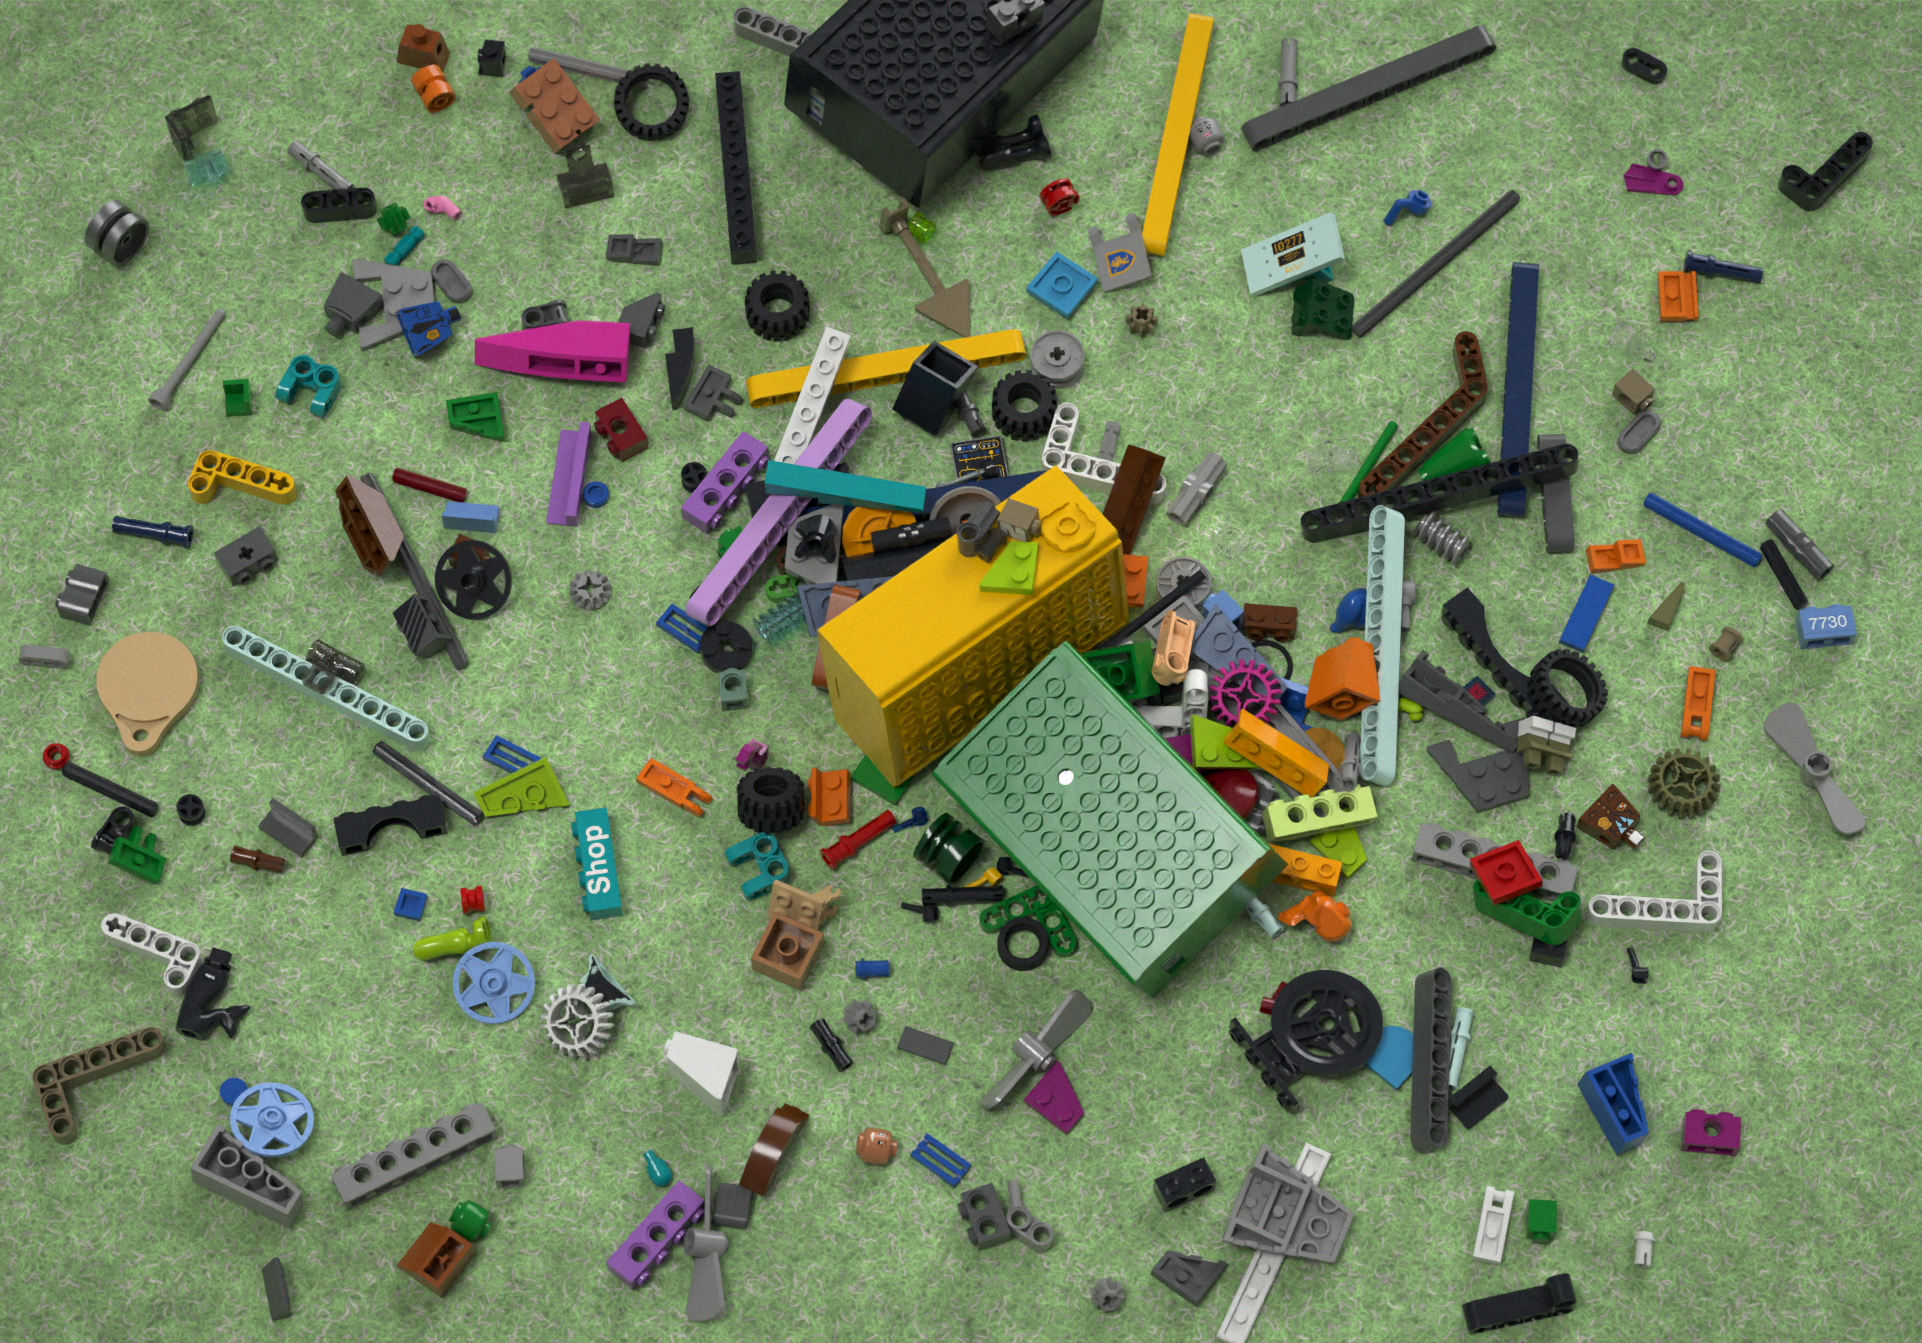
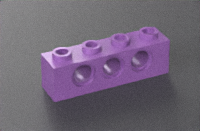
M742 431L682 505V518L706 534L712 528H718L723 520L722 515L727 509L732 510L737 504L739 494L743 489L745 490V484L753 483L755 474L767 467L768 460H770L768 446ZM742 462L749 464L746 467L737 466L739 463ZM724 482L733 483L731 486L728 487L721 485ZM709 501L718 502L714 506H709L706 504Z
M678 1180L606 1262L607 1270L632 1290L637 1285L643 1286L651 1276L650 1270L656 1264L660 1266L669 1256L668 1250L674 1243L679 1245L684 1240L687 1228L692 1223L696 1225L704 1217V1199ZM673 1212H681L684 1215L679 1221H673L669 1218ZM657 1232L666 1235L659 1242L653 1241L651 1236ZM637 1253L647 1255L646 1260L643 1262H635L633 1257Z

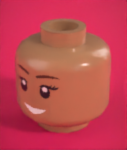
M867 1127L863 1133H859L856 1154L860 1155L862 1162L886 1165L890 1157H895L897 1141L892 1140V1133L889 1130Z

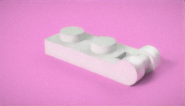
M1486 1186L1472 1257L1473 1260L1500 1265L1514 1191L1505 1190V1192L1495 1190V1187ZM1492 1201L1503 1203L1502 1208L1492 1206Z

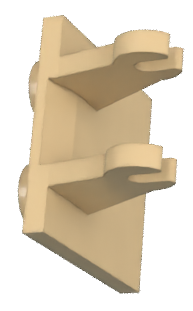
M775 879L767 917L771 919L773 913L777 912L819 931V927L828 918H832L837 914L836 905L833 906L832 910H827L831 901L839 899L841 890L837 888L835 893H831L832 885H828L814 894H809Z

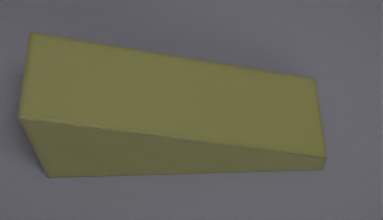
M1680 582L1649 617L1647 624L1668 631L1686 583Z

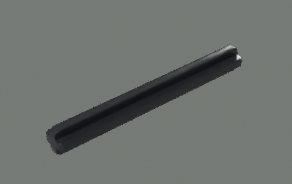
M380 741L374 746V755L430 795H439L442 804L472 825L480 822L483 813L385 742Z

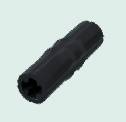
M944 517L870 532L873 551L877 554L947 540L952 537L949 518Z

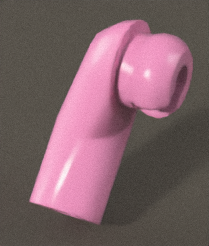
M446 196L426 198L423 202L424 209L429 213H446L453 221L462 214V211Z

